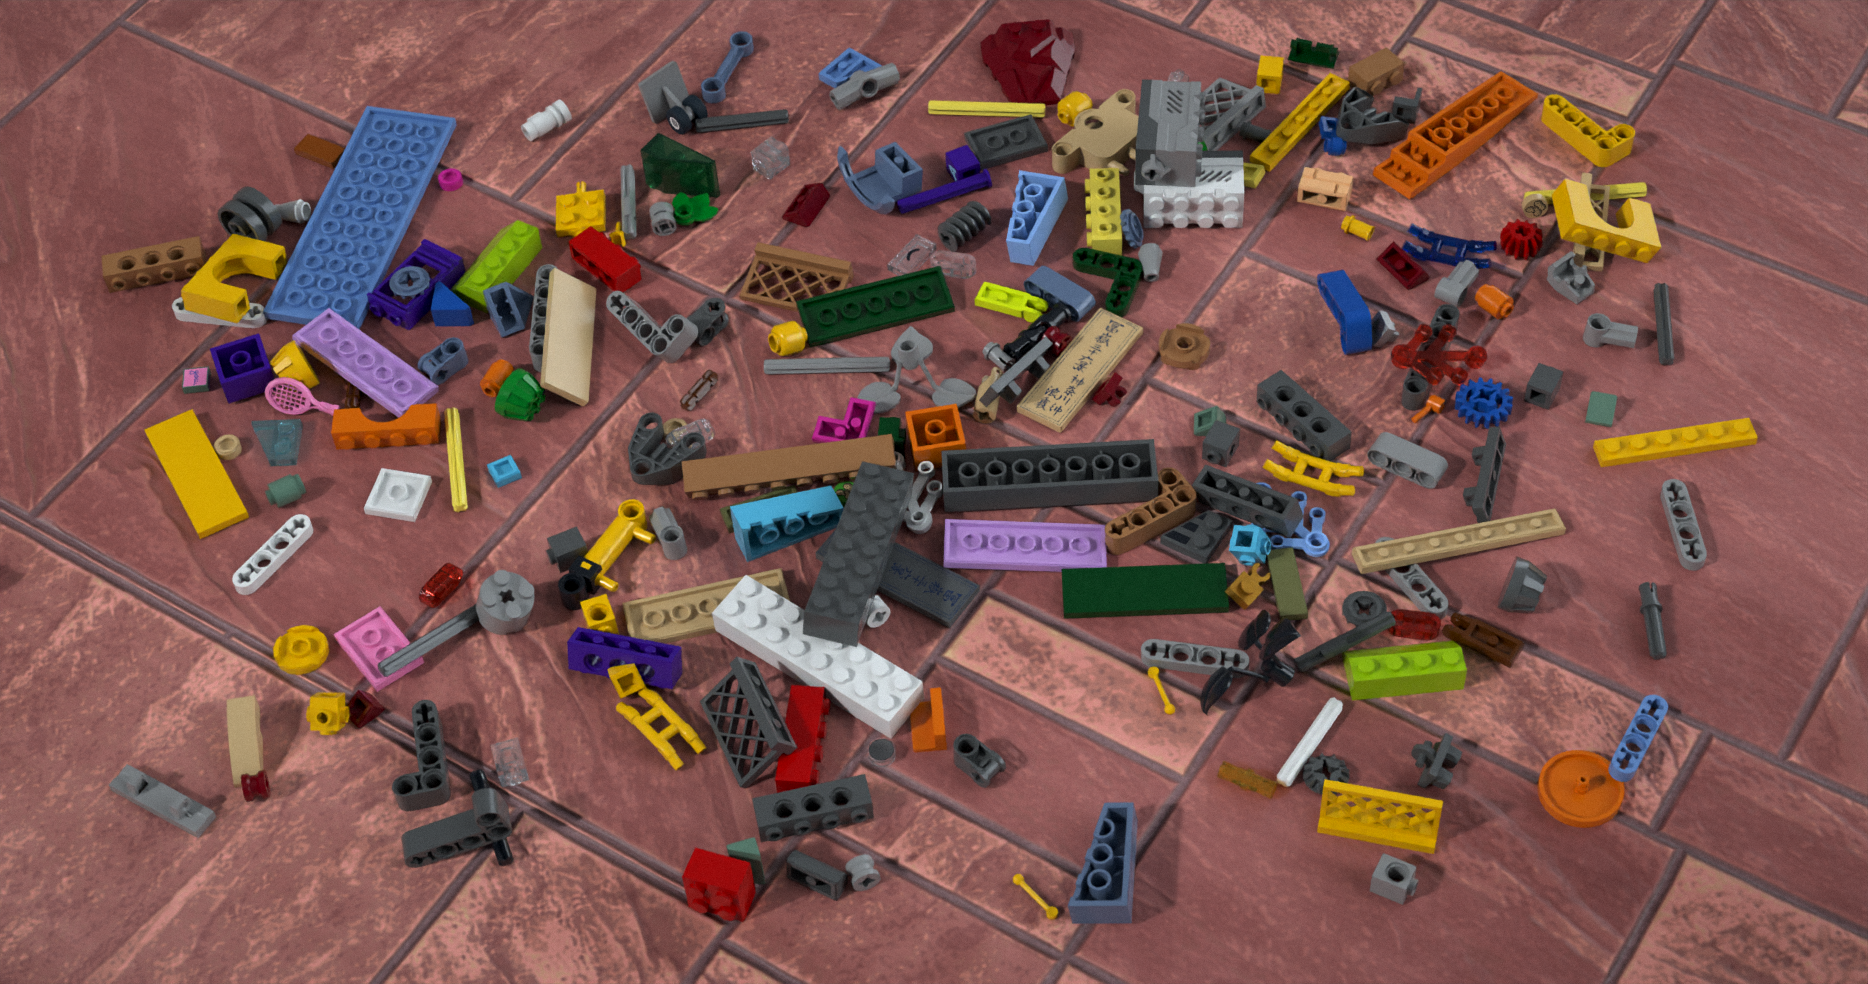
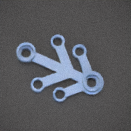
M1264 482L1256 483V484H1259V485H1262V486H1264V487H1267V488L1272 489L1271 486L1268 485L1267 483H1264ZM1296 491L1292 493L1291 497L1303 500L1299 502L1304 516L1307 495L1302 491ZM1314 507L1310 510L1311 532L1303 526L1302 519L1293 533L1299 538H1284L1281 535H1273L1270 538L1271 550L1293 547V549L1304 550L1306 554L1312 557L1325 555L1329 551L1330 542L1326 535L1322 533V524L1325 522L1326 515L1324 509ZM1262 528V530H1263L1265 533H1267V532H1274V531H1271V530H1269V529Z

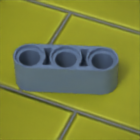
M1046 266L1038 268L1023 284L1027 293H1030L1031 296L1045 299L1049 305L1048 307L1052 309L1053 305L1057 302L1064 304L1070 310L1071 320L1074 322H1078L1096 305V301L1089 291Z

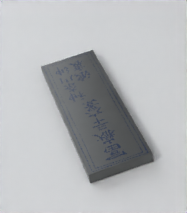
M835 530L815 553L816 559L821 562L825 559ZM895 542L877 591L951 628L980 592V585L947 568H943V566Z

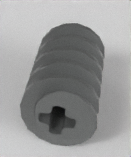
M970 201L966 206L960 208L958 212L947 218L945 222L939 224V238L949 251L956 252L958 246H964L965 241H970L972 236H977L979 231H983L986 225L991 224V216L981 203Z

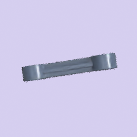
M740 31L731 35L729 39L731 49L714 77L707 78L701 83L704 101L714 104L724 100L726 96L725 84L742 57H747L754 51L753 38L750 33ZM746 43V45L738 46V44ZM711 89H719V90L714 91V92H710V91H709V90H711Z

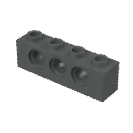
M1282 370L1257 385L1256 402L1260 408L1268 411L1279 425L1287 428L1297 441H1301L1310 449L1315 457L1332 461L1350 449L1352 431Z
M1206 464L1192 484L1199 503L1289 538L1304 517L1298 499Z
M865 774L752 798L761 842H774L788 836L806 835L811 831L834 829L839 825L853 822L861 823L867 819L874 818L872 800ZM789 815L787 818H781L782 816Z

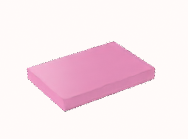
M381 606L334 634L335 640L377 692L424 663L422 656L388 677H384L379 672L377 666L379 662L410 644L409 640Z

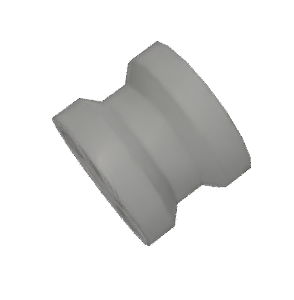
M870 855L856 856L845 866L847 874L852 877L851 884L856 891L871 889L881 879L879 872L873 868L874 860Z

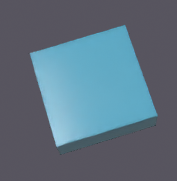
M511 455L487 464L488 471L498 488L522 478L521 472Z

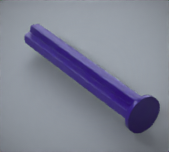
M983 169L981 173L897 201L898 209L901 214L976 189L986 186L990 188L992 187V180L988 170Z

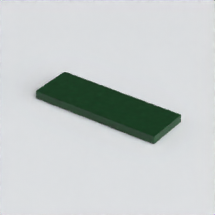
M941 266L796 301L802 326L808 335L807 341L810 348L955 312V306Z
M1225 563L1061 569L1064 619L1229 613L1228 595L1224 592L1227 589Z

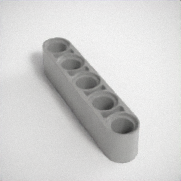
M551 264L541 266L536 273L529 350L533 367L538 372L542 370L549 276L554 268L558 269Z

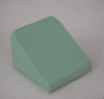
M1592 391L1585 423L1612 427L1617 396Z
M1218 406L1194 413L1195 436H1207L1215 420L1226 423V416Z

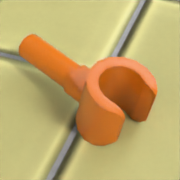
M1431 395L1426 406L1413 416L1411 420L1416 423L1426 414H1429L1431 410L1440 414L1445 408L1443 404L1445 400L1437 395Z

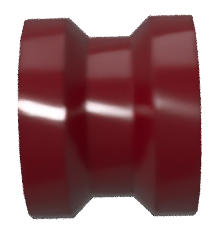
M1056 326L1049 327L1042 339L1047 337L1053 343L1048 350H1051L1057 357L1060 356L1072 341L1070 334L1061 333L1060 329Z
M260 770L255 775H249L248 773L241 775L242 791L246 802H251L256 797L270 798V785L265 770Z

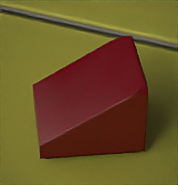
M357 690L346 705L349 707V719L360 729L385 710L372 694L362 690Z

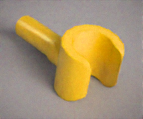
M617 222L615 232L610 233L609 237L612 243L622 244L623 247L626 245L624 233L621 231L622 223Z

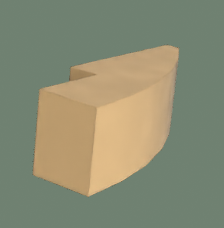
M255 695L227 699L229 751L235 788L242 787V774L255 775L258 771L263 770V736L260 731V707Z

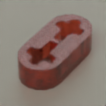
M449 562L444 564L422 587L419 593V601L430 608L437 607L460 583L463 576L462 569Z
M1396 609L1391 612L1396 621L1394 626L1387 629L1391 635L1425 641L1434 640L1439 636L1441 620L1437 615L1430 612ZM1397 621H1403V626H1398ZM1425 624H1430L1431 629H1425Z

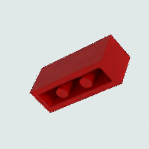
M592 226L568 241L572 259L613 291L624 293L642 280L639 261L634 256H629L620 245L612 243L603 232H598Z

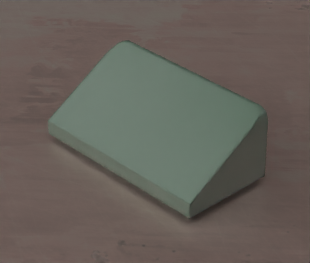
M755 837L728 844L726 846L728 857L750 862L754 883L766 884L761 855Z

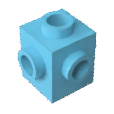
M1234 525L1229 551L1237 558L1240 564L1246 566H1253L1255 563L1265 564L1266 556L1271 551V540L1259 526Z

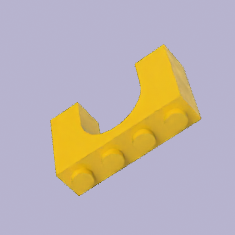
M1564 179L1552 194L1561 239L1644 263H1648L1660 250L1661 244L1650 203L1629 197L1615 213L1619 227L1617 228L1606 223L1596 214L1591 205L1586 184Z
M233 233L182 288L181 297L183 298L185 310L238 323L250 310L247 290L221 282L230 276L243 273L276 280L287 265L285 247Z

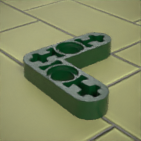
M1090 248L1075 250L1072 260L1076 271L1114 280L1106 298L1105 310L1121 318L1126 316L1142 279V263L1135 258ZM1108 262L1112 263L1114 266L1111 268H1104L1101 265L1103 263ZM1125 285L1129 286L1131 289L1128 291H1120L1117 288ZM1118 299L1121 301V305H1118V307L1115 308Z

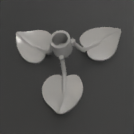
M910 326L898 338L891 350V357L897 364L894 385L891 387L885 382L871 383L861 390L858 399L876 402L874 413H884L892 410L901 401L900 394L895 391L899 386L902 367L907 370H913L918 365L922 368L932 388L936 390L932 395V400L937 407L957 403L959 408L972 401L977 394L970 384L960 379H945L941 382L940 386L934 382L924 364V360L933 352V344L928 338Z

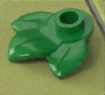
M680 192L672 201V206L675 209L673 217L679 225H690L695 221L704 222L710 220L718 213V208L709 206L708 193L689 198L686 194Z

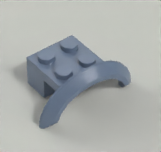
M896 142L875 150V165L856 174H853L849 164L848 152L842 146H839L837 160L845 182L854 195L873 211L886 215L892 212L895 202L922 191L923 169Z

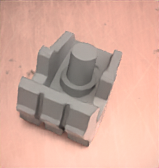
M1571 251L1548 267L1547 281L1558 293L1575 304H1579L1595 292V284L1587 273V267L1585 265L1578 267L1574 263L1575 253Z

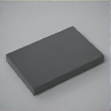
M1031 114L964 133V139L968 147L980 162V170L1048 152V145Z

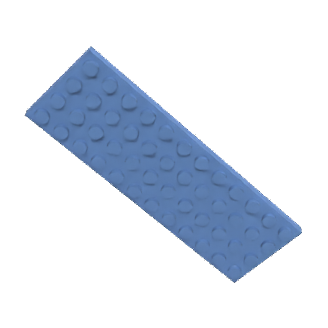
M371 106L366 107L263 310L265 319L307 325L330 308L360 330L370 309L366 294L368 292L372 293L382 283L457 125L455 118Z

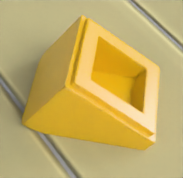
M635 663L607 669L620 699L646 688Z

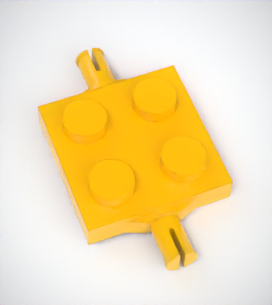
M581 181V185L580 182L576 183V193L556 196L557 237H575L590 226L598 232L606 231V195L604 189L586 192V183Z

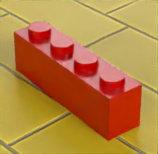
M791 685L785 724L797 748L790 755L783 753L779 756L775 777L777 793L819 784V770H816L817 763H822L823 746H820L821 739L826 738L827 722H824V717L830 714L831 700L826 698L825 687Z

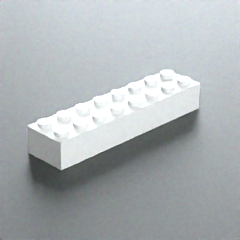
M747 575L742 578L712 612L717 632L801 684L825 687L826 698H829L832 703L890 739L902 727L919 703L924 700L923 682L860 643H858L857 647L804 635L803 621L805 610Z

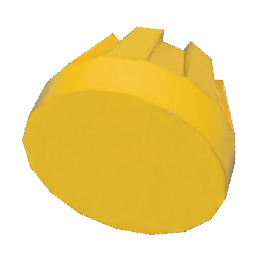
M295 340L284 345L270 361L279 378H293L302 382L309 389L320 384L316 373Z

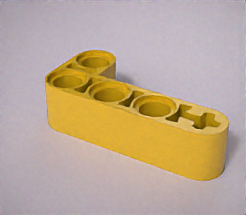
M1551 94L1544 99L1541 121L1596 166H1611L1631 153L1635 130L1632 126L1619 124L1605 131L1564 97Z

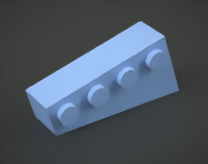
M1019 170V182L1016 185V198L1012 206L1013 213L1009 222L1006 243L1010 262L1034 266L1068 201L1065 177Z

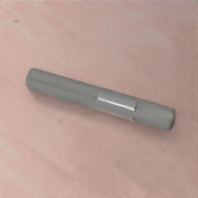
M630 164L627 166L623 165L620 169L622 231L626 240L634 239L637 235L635 170Z

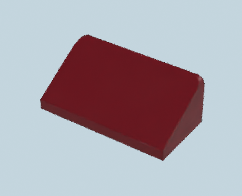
M823 183L804 185L784 212L783 220L803 227H809L830 198V194Z
M1394 241L1376 258L1408 291L1430 278L1426 271Z

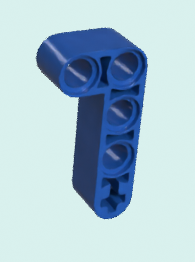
M1338 270L1318 274L1317 284L1319 292L1340 325V340L1344 354L1349 355L1370 351L1372 349L1370 311L1346 272Z

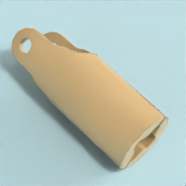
M998 367L992 368L991 375H985L978 387L973 417L980 423H992L996 419L1000 396L987 407L979 399L1003 375L1002 370Z

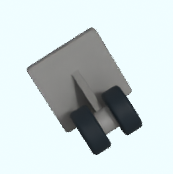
M675 61L669 62L638 84L651 120L655 124L667 118L671 128L676 133L683 135L691 130V121L695 123L696 119L701 120L708 117L706 106L701 99L695 95L689 96L678 64Z

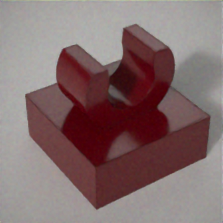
M1116 372L1111 374L1102 382L1092 400L1099 406L1106 400L1112 407L1118 406L1121 401L1115 394L1122 398L1127 393L1124 387L1118 386L1123 378Z

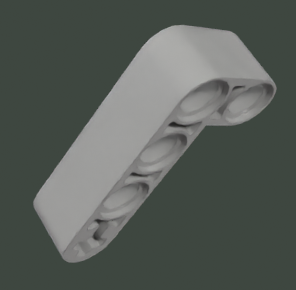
M614 291L607 298L606 306L608 310L651 353L667 363L676 362L697 338V326L680 314L671 316L661 326L635 300L623 292Z

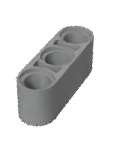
M1388 432L1381 433L1367 452V457L1372 464L1428 489L1435 488L1448 469L1447 461L1439 454Z

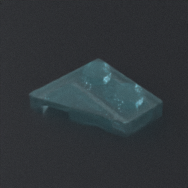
M301 419L251 422L270 466L297 465L303 428Z

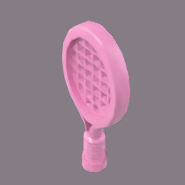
M275 378L268 383L265 389V397L269 404L285 414L299 415L310 409H318L333 416L334 409H340L339 405L317 401L309 388L293 378Z

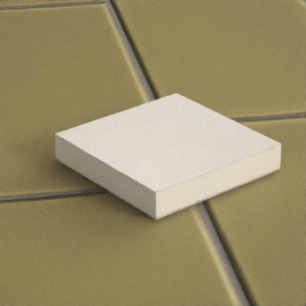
M381 468L364 506L365 514L415 522L432 484L431 476Z

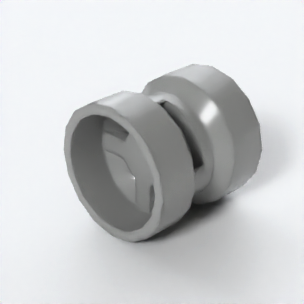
M667 202L653 204L649 210L653 232L659 236L672 234L677 227L673 217V206Z

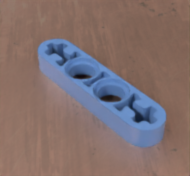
M1648 695L1643 699L1609 764V774L1615 780L1627 782L1634 777L1667 713L1668 704L1662 697ZM1651 707L1657 709L1653 717L1648 715ZM1644 724L1649 727L1651 732H1642L1636 725ZM1626 744H1636L1641 751L1633 752L1627 748ZM1624 759L1629 761L1625 770L1620 768Z

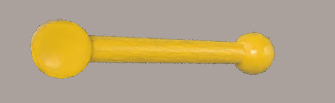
M1154 666L1148 669V676L1155 681L1165 704V713L1171 715L1175 712V706L1170 704L1158 677L1159 669Z
M1015 874L1013 876L1014 884L1020 885L1046 911L1048 919L1054 920L1058 917L1057 908L1050 907L1024 881L1023 875Z

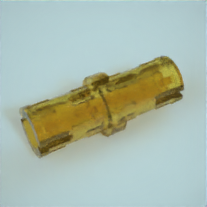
M1227 761L1222 762L1217 775L1219 779L1240 786V789L1247 792V790H1250L1269 799L1273 798L1278 786L1277 781L1256 774L1255 770L1250 768L1246 770Z

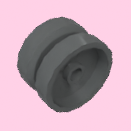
M248 186L242 187L236 192L232 200L227 201L217 213L222 227L230 236L234 233L261 241H266L267 236L273 234L282 223L281 215L270 199L260 191Z

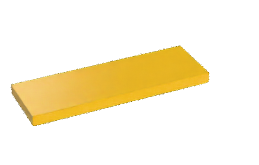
M193 409L144 430L200 539L249 518L246 508Z

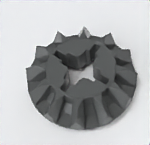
M1357 591L1350 594L1342 605V615L1346 617L1347 624L1352 623L1356 627L1387 612L1384 600L1379 595L1369 591ZM1359 609H1369V615L1366 613L1359 614Z
M1321 753L1316 758L1311 756L1309 762L1304 765V782L1315 793L1322 795L1324 779L1327 780V777L1322 773L1323 767H1326L1328 772H1331L1329 780L1343 783L1349 782V769L1345 766L1344 760L1340 761L1336 758L1335 754L1325 756Z

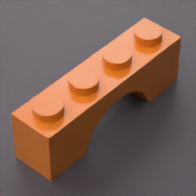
M437 403L411 405L405 414L389 422L371 421L362 414L360 408L334 409L331 435L337 450L439 444L441 417Z

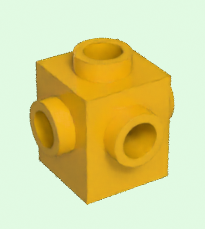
M317 692L310 697V706L307 707L306 711L307 722H310V731H320V735H334L346 726V723L349 721V707L345 706V693Z

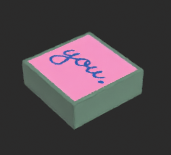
M209 366L183 370L182 390L184 394L210 390L211 371Z

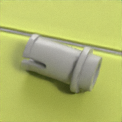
M989 342L982 351L984 358L987 361L991 360L1003 372L1010 369L1006 363L1012 366L1015 364V359L1005 353L998 343Z

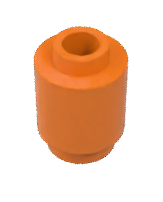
M1484 284L1475 295V301L1478 302V306L1497 319L1508 317L1514 309L1513 298L1494 285Z
M499 359L491 364L480 381L484 394L489 397H497L501 386L514 371V367L509 362Z

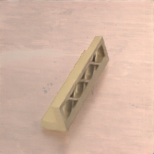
M1582 173L1580 183L1587 185L1589 197L1590 193L1604 194V198L1599 202L1595 203L1591 198L1590 201L1594 211L1607 223L1610 186L1591 184L1592 174ZM1574 243L1573 253H1575V257L1573 260L1578 267L1585 265L1587 270L1602 271L1605 251ZM1589 252H1592L1598 258V262L1584 261V257Z

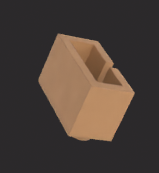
M1386 47L1349 66L1348 81L1350 82V87L1361 88L1372 96L1378 95L1384 88L1387 89L1403 81L1405 63Z

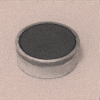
M877 738L868 745V759L873 765L886 767L894 762L896 748L891 740Z

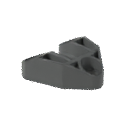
M1353 87L1343 98L1337 116L1336 135L1348 142L1376 144L1405 138L1410 124L1394 113L1384 111L1377 115V110L1374 107L1371 108L1374 97L1361 88Z
M653 412L644 414L639 419L628 446L630 472L633 481L641 485L677 483L683 478L682 461L705 458L707 451L704 436L697 432L688 433L677 445L670 449L667 447V444H660L664 434L661 416ZM655 422L658 424L653 429L646 428L650 423ZM699 442L701 444L698 448L695 449L688 448L692 443Z

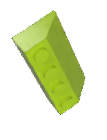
M517 220L501 229L450 290L468 306L488 313L483 290L503 282L513 284L542 249L538 228Z
M1453 640L1352 650L1342 653L1352 701L1464 689L1467 668L1462 648Z

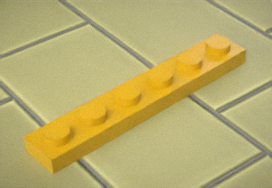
M1329 73L1250 154V163L1264 165L1265 170L1270 172L1314 127L1321 116H1324L1350 89V82Z
M1750 418L1595 440L1593 448L1600 466L1608 467L1755 445L1758 437Z

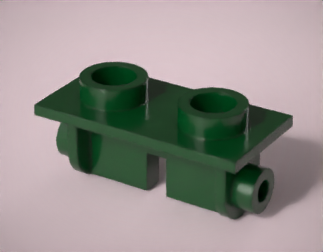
M1300 38L1291 40L1289 61L1334 69L1339 55L1338 48L1334 47V44L1317 42L1316 47H1312L1313 41Z

